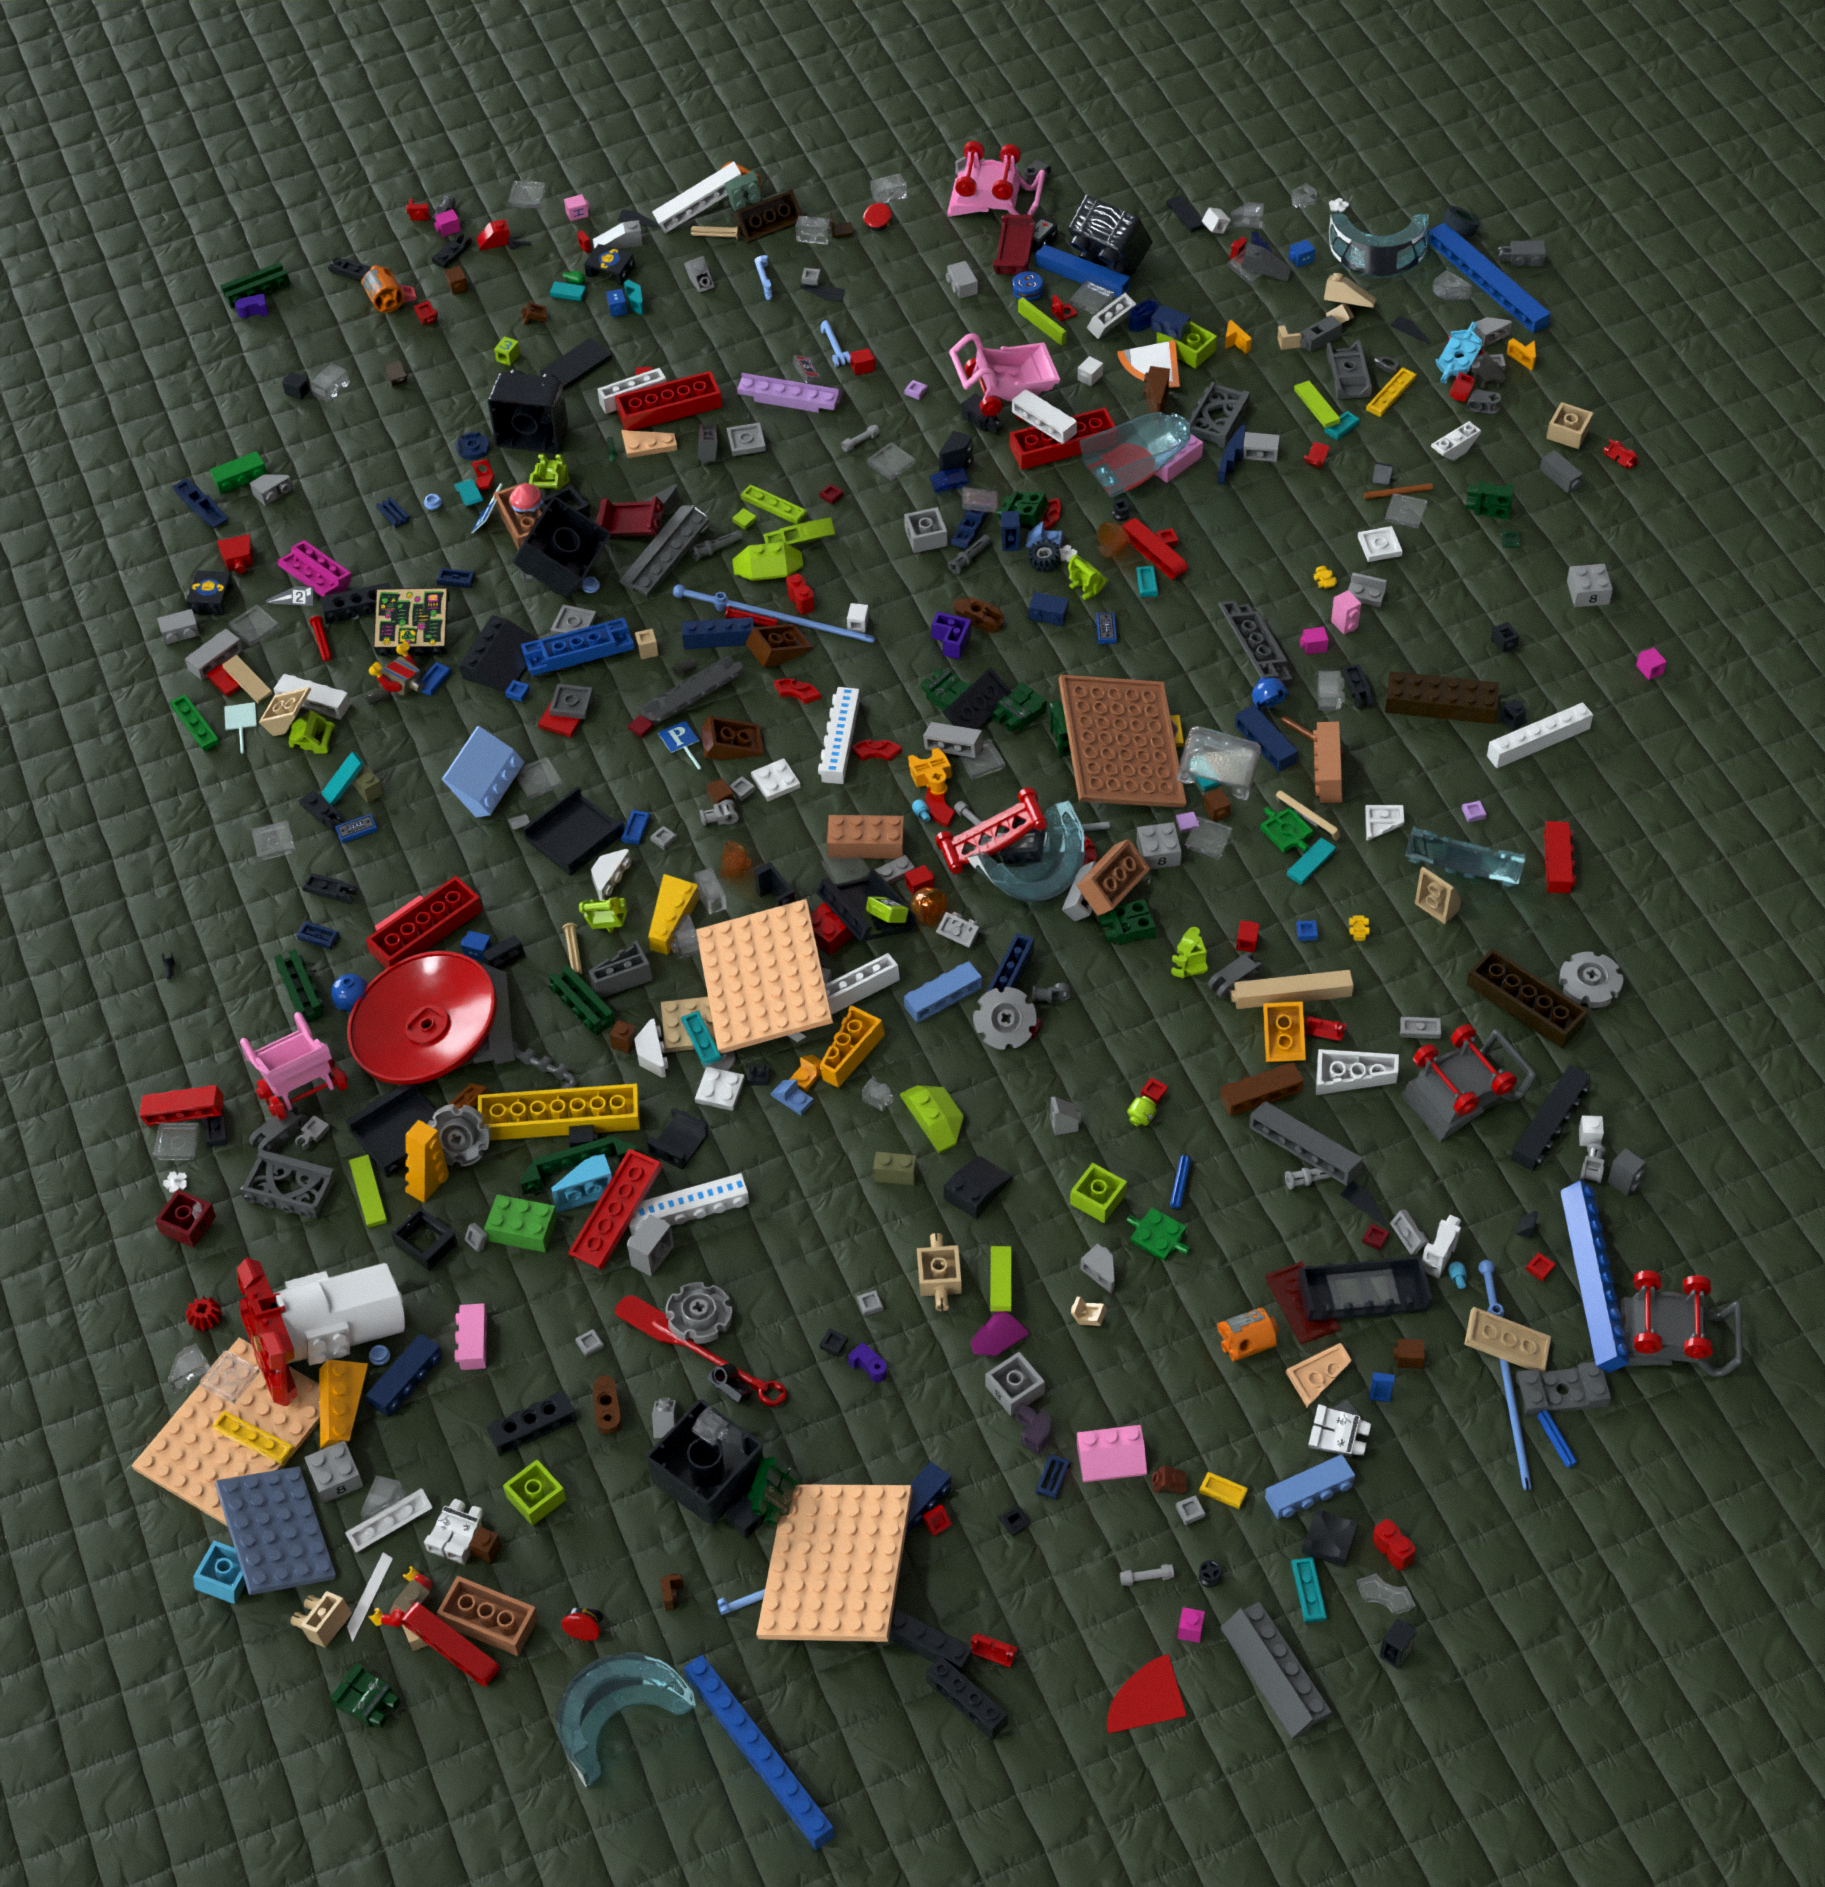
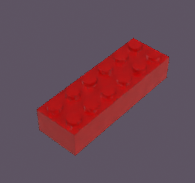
M711 371L615 395L616 411L624 430L634 431L722 408L721 392Z
M1104 407L1070 416L1077 421V433L1064 444L1035 426L1010 432V449L1021 470L1117 445L1118 430L1107 409Z
M457 876L453 877L367 937L366 943L369 953L386 969L405 958L424 953L482 912L480 897Z

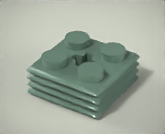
M755 171L725 183L729 201L734 211L763 200L759 179Z

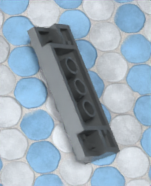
M681 506L619 580V583L633 592L637 590L648 597L655 587L658 588L698 540L699 533L709 523V518L695 510V506Z
M1235 600L1219 602L1220 609L1260 678H1277L1284 684H1291L1292 677L1285 667L1287 660L1259 612L1253 611L1249 604L1237 605Z
M731 656L723 657L636 709L641 716L654 723L655 726L740 676L739 670L743 669L741 662H733Z
M483 964V968L492 980L496 990L497 1011L488 1036L472 1055L475 1064L494 1060L495 1064L514 1061L507 973Z
M1260 1602L1244 1610L1240 1608L1221 1626V1631L1291 1739L1311 1730L1312 1725L1331 1716V1710Z

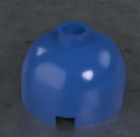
M1263 677L1257 681L1258 684L1252 691L1254 705L1261 711L1264 706L1269 709L1286 699L1284 695L1289 696L1287 687L1277 678Z
M349 973L340 976L334 982L331 995L333 1003L338 1010L341 1011L342 1009L351 1013L355 1002L363 996L368 985L363 977Z

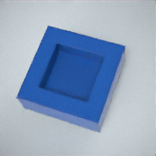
M513 680L505 695L507 698L522 702L530 691V686Z
M1316 920L1296 922L1298 941L1317 940Z

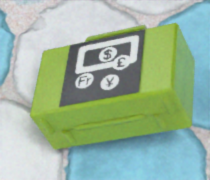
M868 897L866 909L870 914L888 923L906 922L908 908L886 897Z

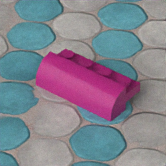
M305 540L292 546L291 553L278 559V566L308 587H313V590L321 596L345 592L351 582V572Z

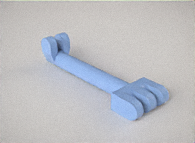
M763 255L755 259V264L764 288L766 300H771V283L767 279L764 267L768 266V257Z
M823 321L821 332L822 334L827 333L836 355H832L835 367L839 366V360L841 365H845V359L849 364L850 355L848 351L842 353L829 321Z
M765 1589L728 1604L725 1598L719 1599L717 1603L721 1615L762 1600Z

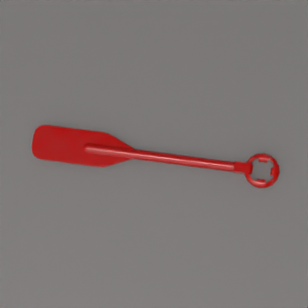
M633 1295L626 1296L616 1305L615 1314L619 1318L657 1341L685 1346L717 1366L729 1363L694 1343L689 1338L684 1341L675 1336L668 1327L669 1319H666V1314ZM737 1368V1378L751 1385V1388L758 1392V1397L763 1404L778 1406L787 1398V1390L781 1383L776 1381L765 1383L759 1378H754ZM769 1387H774V1389L783 1393L775 1401L762 1395Z

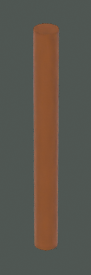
M1429 483L1364 492V499L1433 490V485Z
M1286 716L1281 719V723L1313 742H1317L1314 741L1313 732ZM1340 749V755L1342 757L1345 751Z

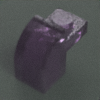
M1020 1403L1015 1409V1419L1026 1426L1021 1432V1443L1038 1455L1050 1440V1418L1043 1409L1036 1415V1412L1031 1407H1025Z

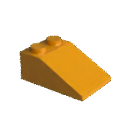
M1303 1001L1263 1003L1266 1062L1306 1061Z

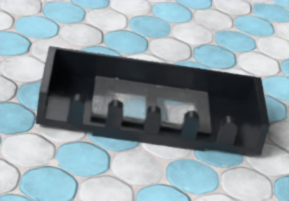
M1409 1256L1402 1259L1388 1258L1380 1261L1367 1260L1358 1263L1346 1262L1336 1265L1305 1266L1299 1269L1297 1284L1307 1321L1342 1320L1425 1311L1430 1309L1433 1300L1421 1257Z

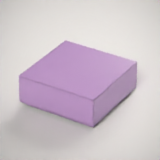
M912 380L904 390V393L919 400L927 391V385Z
M1480 801L1462 805V810L1468 823L1486 819L1487 814Z
M1194 812L1176 815V822L1181 834L1199 830V824Z

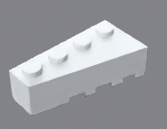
M1319 1049L1316 1095L1396 1083L1399 1055Z

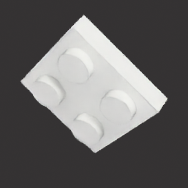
M1392 526L1358 532V539L1368 562L1402 556V549Z
M784 758L751 772V777L767 802L801 788L800 782Z
M706 1067L695 1097V1103L733 1111L745 1080L744 1075Z

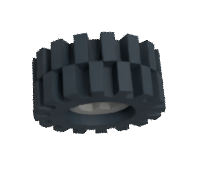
M1045 539L1041 543L1036 541L1037 545L1033 543L1032 548L1030 547L1028 552L1032 568L1038 572L1041 569L1042 573H1044V570L1050 572L1051 568L1055 570V566L1058 567L1059 562L1061 563L1058 544L1056 545L1054 541L1051 543V540L1046 542Z

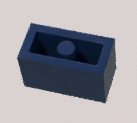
M1161 305L1152 316L1151 329L1181 341L1190 329L1191 316Z
M1019 511L1001 512L1002 551H1020Z
M1034 592L1029 605V619L1063 626L1069 610V599Z

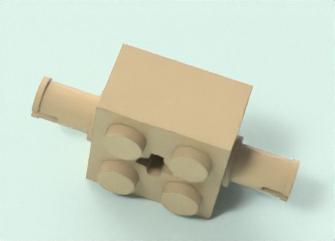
M934 1233L930 1235L931 1247L917 1248L920 1297L935 1296L936 1310L941 1311L942 1303L943 1311L949 1309L947 1295L962 1294L958 1245L943 1246V1235L937 1233L936 1241Z

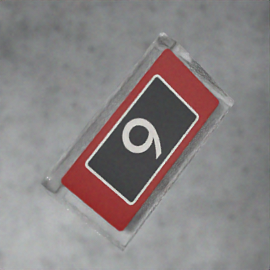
M793 356L794 365L804 383L811 384L821 381V377L809 357Z

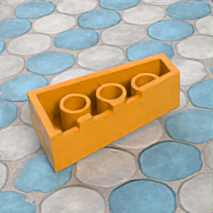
M852 1005L848 1009L847 1017H844L841 1023L842 1026L839 1032H836L832 1046H829L820 1064L823 1081L838 1088L885 1035L881 1019Z
M418 1120L406 1133V1153L409 1154L406 1166L409 1168V1173L406 1174L405 1180L409 1182V1185L405 1187V1192L425 1203L439 1185L447 1180L449 1171L438 1130Z
M328 1359L320 1367V1448L325 1449L344 1440L346 1444L350 1441L368 1366L367 1363Z

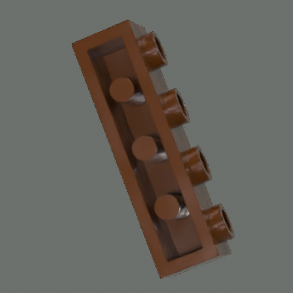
M1294 1062L1283 1064L1270 1071L1265 1070L1258 1075L1245 1077L1241 1081L1221 1087L1220 1099L1231 1117L1257 1108L1265 1101L1271 1103L1302 1092L1304 1080Z

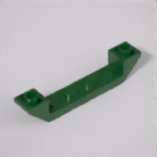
M609 1136L535 1158L520 1180L523 1195L535 1193L543 1189L540 1175L551 1174L560 1169H568L592 1156L602 1154L608 1157L616 1153L620 1164L629 1149L638 1152L637 1146Z

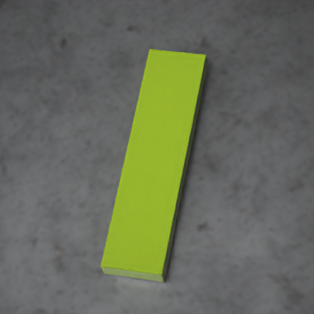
M1022 297L1018 300V312L1061 346L1066 344V330Z
M1310 381L1294 386V391L1324 428L1340 423V417Z
M751 484L740 495L742 500L794 524H799L807 515V510Z
M369 1155L349 1160L367 1228L387 1223Z
M991 1246L990 1311H1011V1246Z

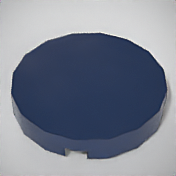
M469 432L462 435L459 441L457 440L456 450L463 459L477 460L487 455L490 450V442L487 436H483L479 432Z

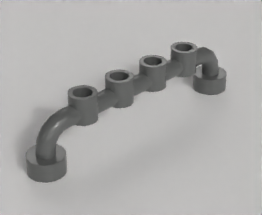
M513 1041L514 1055L524 1064H532L541 1072H550L559 1080L565 1079L569 1081L561 1089L577 1087V1080L574 1075L569 1073L570 1069L567 1065L561 1063L558 1067L552 1065V1059L548 1056H544L541 1060L535 1058L537 1056L535 1051L527 1049L525 1052L519 1050L520 1046Z

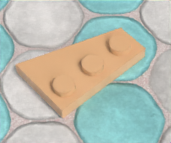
M621 430L627 458L677 450L674 433Z
M1339 1343L1288 1368L1286 1374L1308 1408L1352 1360L1343 1345Z

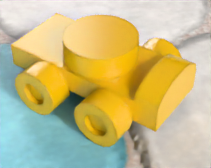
M1326 566L1316 568L1314 579L1315 581L1321 580L1318 581L1319 588L1324 587L1326 589L1337 584L1336 578H1332V570H1327Z
M1364 916L1349 918V925H1353L1349 929L1350 935L1354 936L1355 941H1364L1366 935H1369V927H1365L1369 926V918H1364Z

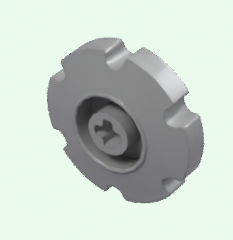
M1581 952L1572 955L1570 962L1565 961L1559 975V984L1564 986V995L1579 1005L1586 1003L1589 1008H1599L1609 1005L1612 997L1617 998L1623 985V975L1618 974L1619 966L1611 958L1603 954L1595 956L1593 952Z
M1004 987V991L1000 993L995 988L986 992L978 1000L981 1008L979 1011H974L973 1024L976 1033L982 1032L984 1034V1043L993 1048L1004 1050L1007 1044H1010L1012 1048H1017L1031 1037L1032 1034L1029 1032V1027L1036 1025V1011L1033 1003L1027 1004L1025 1002L1027 997L1025 993L1012 987ZM1002 1014L1009 1016L1007 1018L1008 1022L1001 1021V1019L1003 1018Z
M455 1104L446 1105L438 1109L433 1115L434 1121L430 1120L427 1124L438 1130L446 1164L451 1166L454 1162H459L461 1166H468L482 1158V1150H487L490 1143L491 1131L488 1124L482 1123L484 1116L468 1105H463L461 1109L456 1108Z
M703 1282L689 1283L680 1287V1293H673L666 1304V1319H669V1329L681 1340L686 1341L688 1338H692L694 1343L697 1344L718 1339V1332H726L732 1321V1307L729 1306L728 1295L715 1285L705 1287Z

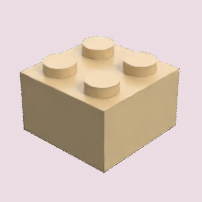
M1561 402L1549 423L1546 439L1579 449L1591 428L1593 412Z

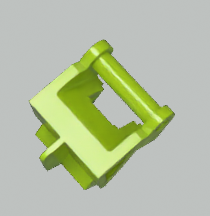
M544 454L538 455L540 463L535 465L534 472L530 474L529 484L536 486L538 489L561 490V487L569 483L568 467L563 456L556 454L555 458L557 460H548Z
M1077 554L1070 558L1068 565L1070 571L1069 578L1073 583H1070L1069 587L1074 590L1083 585L1082 590L1085 594L1081 598L1087 601L1099 593L1108 579Z
M310 710L301 718L291 723L292 730L289 737V746L294 748L295 744H298L304 750L325 754L329 750L328 743L331 733L335 729V724L326 721L325 718ZM321 731H324L320 744L314 737L315 734H320Z
M618 897L600 901L598 899L586 900L579 904V911L584 914V918L592 929L607 928L609 933H612L614 927L623 926L627 914L625 898L618 899Z
M1197 927L1189 928L1183 935L1181 942L1177 946V953L1180 954L1179 957L1177 955L1172 956V961L1182 968L1176 969L1173 967L1171 973L1174 976L1184 978L1185 976L1202 974L1208 970L1206 964L1207 952L1202 938L1199 937L1200 930Z

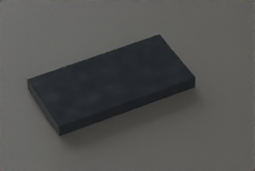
M589 338L540 370L541 376L544 374L557 376L562 382L563 390H565L610 360L612 353Z
M990 667L942 712L953 726L978 729L993 715V712L997 709V702L1005 696H1009L1012 692Z

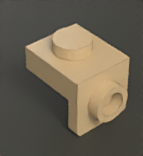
M1076 1297L1075 1303L1071 1308V1314L1079 1325L1101 1326L1107 1308L1104 1304L1085 1303L1082 1297Z

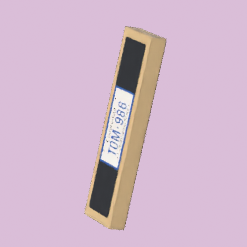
M1279 790L1275 796L1286 808L1290 807L1298 816L1335 841L1340 838V833L1335 826L1283 791Z

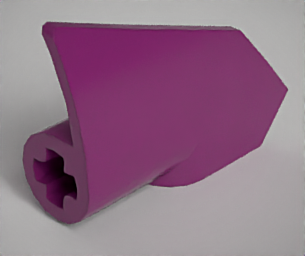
M996 1311L987 1324L980 1328L970 1344L974 1355L997 1356L1027 1337L1029 1332L1006 1311Z

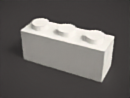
M1126 293L1122 294L1093 316L1087 329L1097 339L1101 338L1130 316L1136 303Z

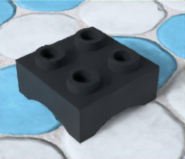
M1316 1508L1302 1553L1344 1567L1358 1522L1342 1519Z

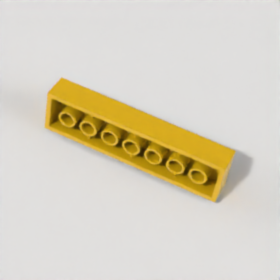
M637 1084L478 1095V1111L484 1116L482 1123L488 1124L490 1127V1141L569 1135V1126L593 1125L594 1132L598 1133L640 1130Z

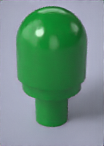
M571 271L570 273H563V278L569 279V282L572 284L581 285L585 282L586 278L582 272Z

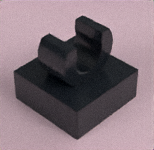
M750 1064L748 1085L768 1086L769 1065Z
M829 1328L819 1344L820 1349L834 1357H838L848 1342V1336Z

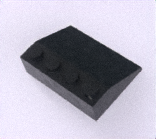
M491 615L459 664L462 679L506 692L512 681H518L527 668L521 644L539 639L508 619Z

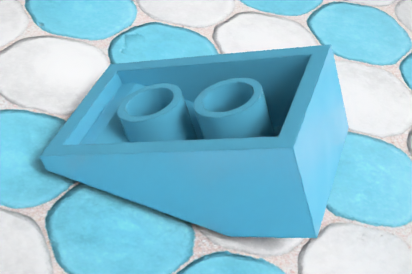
M604 1154L595 1155L584 1160L551 1188L557 1213L597 1201L601 1198L612 1179Z

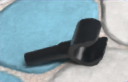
M508 237L507 239L509 241L507 244L512 250L520 245H531L530 241H516L514 237Z
M172 952L169 958H165L164 953L161 955L166 968V979H171V966L175 963Z

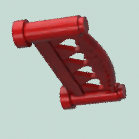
M1031 787L1022 789L1018 794L1020 803L955 837L949 831L940 832L936 836L935 842L937 847L942 850L949 870L953 874H959L963 870V865L970 863L968 857L978 856L979 860L984 859L1009 847L1034 828L1037 830L1045 829L1047 821L1037 801L1038 795L1035 789ZM1016 818L1026 820L1025 824L1013 829ZM1002 826L1010 829L1008 833L996 837L999 827ZM986 835L993 838L991 842H986L985 845L980 846L982 836ZM967 844L976 847L974 851H969L968 854L963 855Z

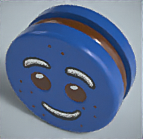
M1026 271L1014 277L1013 295L1017 299L1023 297L1029 302L1038 299L1042 295L1043 280L1037 273Z

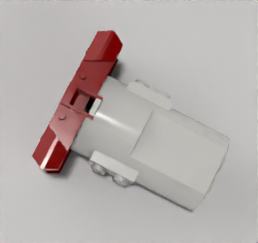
M245 1258L237 1267L238 1286L241 1294H246V1297L239 1301L240 1316L274 1403L289 1406L297 1396V1387L290 1372L289 1363L307 1359L309 1366L320 1364L328 1359L331 1360L350 1355L351 1346L404 1331L403 1298L401 1292L398 1291L395 1278L392 1276L386 1263L330 1278L326 1271L314 1273L309 1276L286 1281V1289L273 1293L261 1262Z

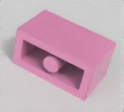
M1349 590L1335 596L1333 601L1331 622L1343 634L1354 631L1359 625L1361 602Z

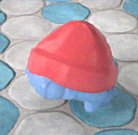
M529 483L518 485L510 495V501L515 512H535L543 504L540 490Z

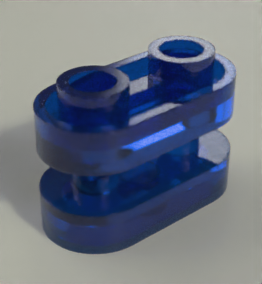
M1148 299L1129 309V329L1133 332H1140L1150 327L1152 316L1159 308L1158 302Z

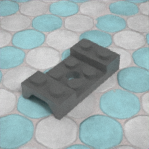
M1360 340L1356 341L1350 348L1336 349L1331 343H1327L1326 355L1328 363L1331 365L1337 399L1371 397L1372 386Z
M1595 1362L1580 1363L1578 1368L1540 1373L1538 1369L1517 1371L1515 1382L1520 1385L1524 1400L1525 1417L1537 1416L1539 1412L1544 1410L1553 1414L1608 1407L1611 1400L1604 1372L1596 1366ZM1562 1387L1565 1388L1568 1391V1393L1562 1395L1559 1394L1556 1389Z

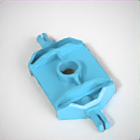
M1472 322L1467 330L1451 332L1448 344L1439 360L1436 359L1437 367L1444 373L1440 379L1442 383H1447L1449 377L1457 376L1459 372L1468 373L1483 346L1482 340L1474 333L1478 327L1477 323ZM1459 354L1464 355L1461 358H1456V356Z

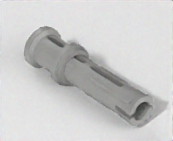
M1305 1167L1301 1171L1285 1172V1181L1287 1187L1293 1189L1294 1186L1303 1184L1308 1186L1312 1181L1331 1178V1176L1326 1173L1320 1174L1323 1171L1318 1168L1309 1170Z

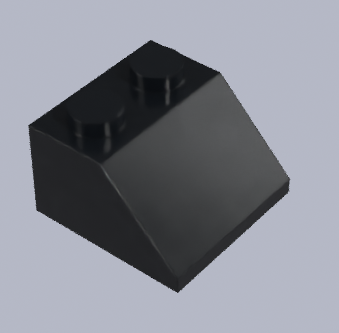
M953 430L939 452L941 478L966 472L967 468L973 464L974 456H972L974 444H972V436Z

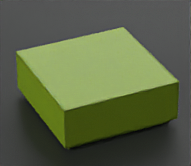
M743 508L732 518V521L746 530L757 521V516Z

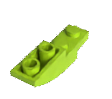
M831 517L800 523L763 534L766 544L784 542L790 546L836 535Z

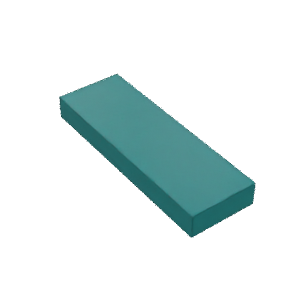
M356 752L350 753L321 792L326 801L332 806L337 803L365 765Z
M1320 838L1287 871V876L1302 885L1336 851V846Z
M699 1010L681 1017V1022L703 1067L722 1060Z
M1313 1557L1291 1560L1304 1623L1326 1621L1327 1615Z

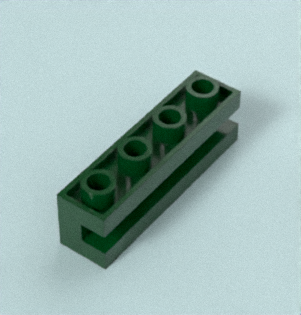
M278 262L220 286L224 299L232 309L235 307V302L238 299L260 294L265 296L290 286L287 271L283 270L282 264Z
M296 949L288 951L290 957L283 959L281 954L274 956L277 969L295 1011L300 1012L306 1022L322 1017L321 1009L324 1008L321 997L317 998L315 995L318 994L315 983H310L309 981L312 977L309 970L303 967L306 965L303 956H298Z
M568 964L561 968V975L558 976L554 972L549 976V988L552 993L560 996L562 1003L566 1007L569 1006L574 1016L583 1021L588 1031L592 1030L595 1035H598L615 1023L613 1011Z

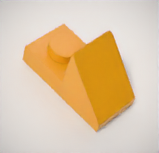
M1230 320L1226 333L1225 349L1236 344L1244 353L1251 351L1252 338Z
M1512 338L1508 341L1506 354L1532 371L1536 359L1535 341L1524 346Z
M814 1055L801 1057V1066L789 1080L796 1079L798 1089L806 1093L821 1076L820 1064L822 1060Z

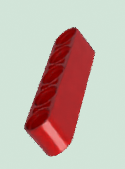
M1133 518L1119 527L1122 537L1170 579L1173 580L1188 571L1185 560L1138 519Z
M414 1602L401 1618V1623L480 1685L487 1687L500 1670V1666L493 1659L421 1604Z

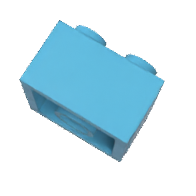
M213 1541L194 1574V1587L198 1591L235 1604L246 1585L235 1548Z

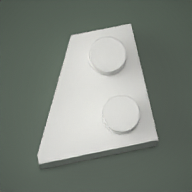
M1366 805V840H1371L1403 826V805Z

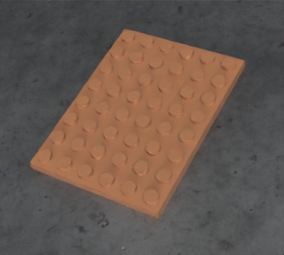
M1060 675L1059 685L1079 801L1184 808L1186 799L1164 682Z

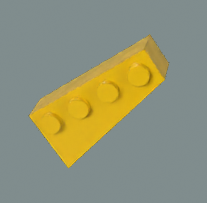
M663 874L648 936L650 950L665 955L669 954L700 899L697 884Z

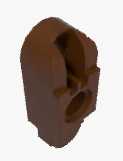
M968 596V599L964 598L954 601L953 609L956 615L970 619L972 626L988 633H997L1002 629L1003 614L998 607Z
M602 1375L593 1383L595 1421L600 1434H611L622 1429V1419L615 1380L610 1376Z

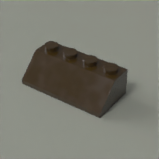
M793 189L731 213L735 227L739 226V233L746 242L804 220Z

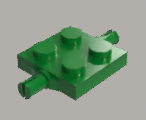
M1270 806L1264 809V812L1270 818L1260 824V829L1283 853L1294 846H1299L1304 853L1310 849V846L1304 840L1313 835V830L1290 807L1277 813Z
M1152 1207L1141 1220L1132 1215H1129L1126 1222L1136 1227L1135 1232L1130 1238V1242L1163 1261H1166L1175 1250L1185 1255L1189 1253L1190 1247L1181 1243V1238L1186 1232L1187 1226Z

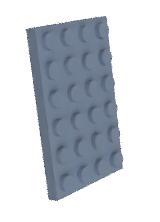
M300 1466L216 1480L215 1487L249 1595L334 1580L336 1574Z

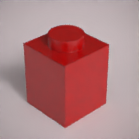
M869 348L850 352V364L855 376L874 372L876 358L874 354H871Z
M1459 372L1450 389L1449 396L1456 401L1465 402L1473 387L1475 378Z
M925 865L905 873V885L913 898L934 890L935 876Z
M1240 920L1236 950L1255 953L1259 923Z

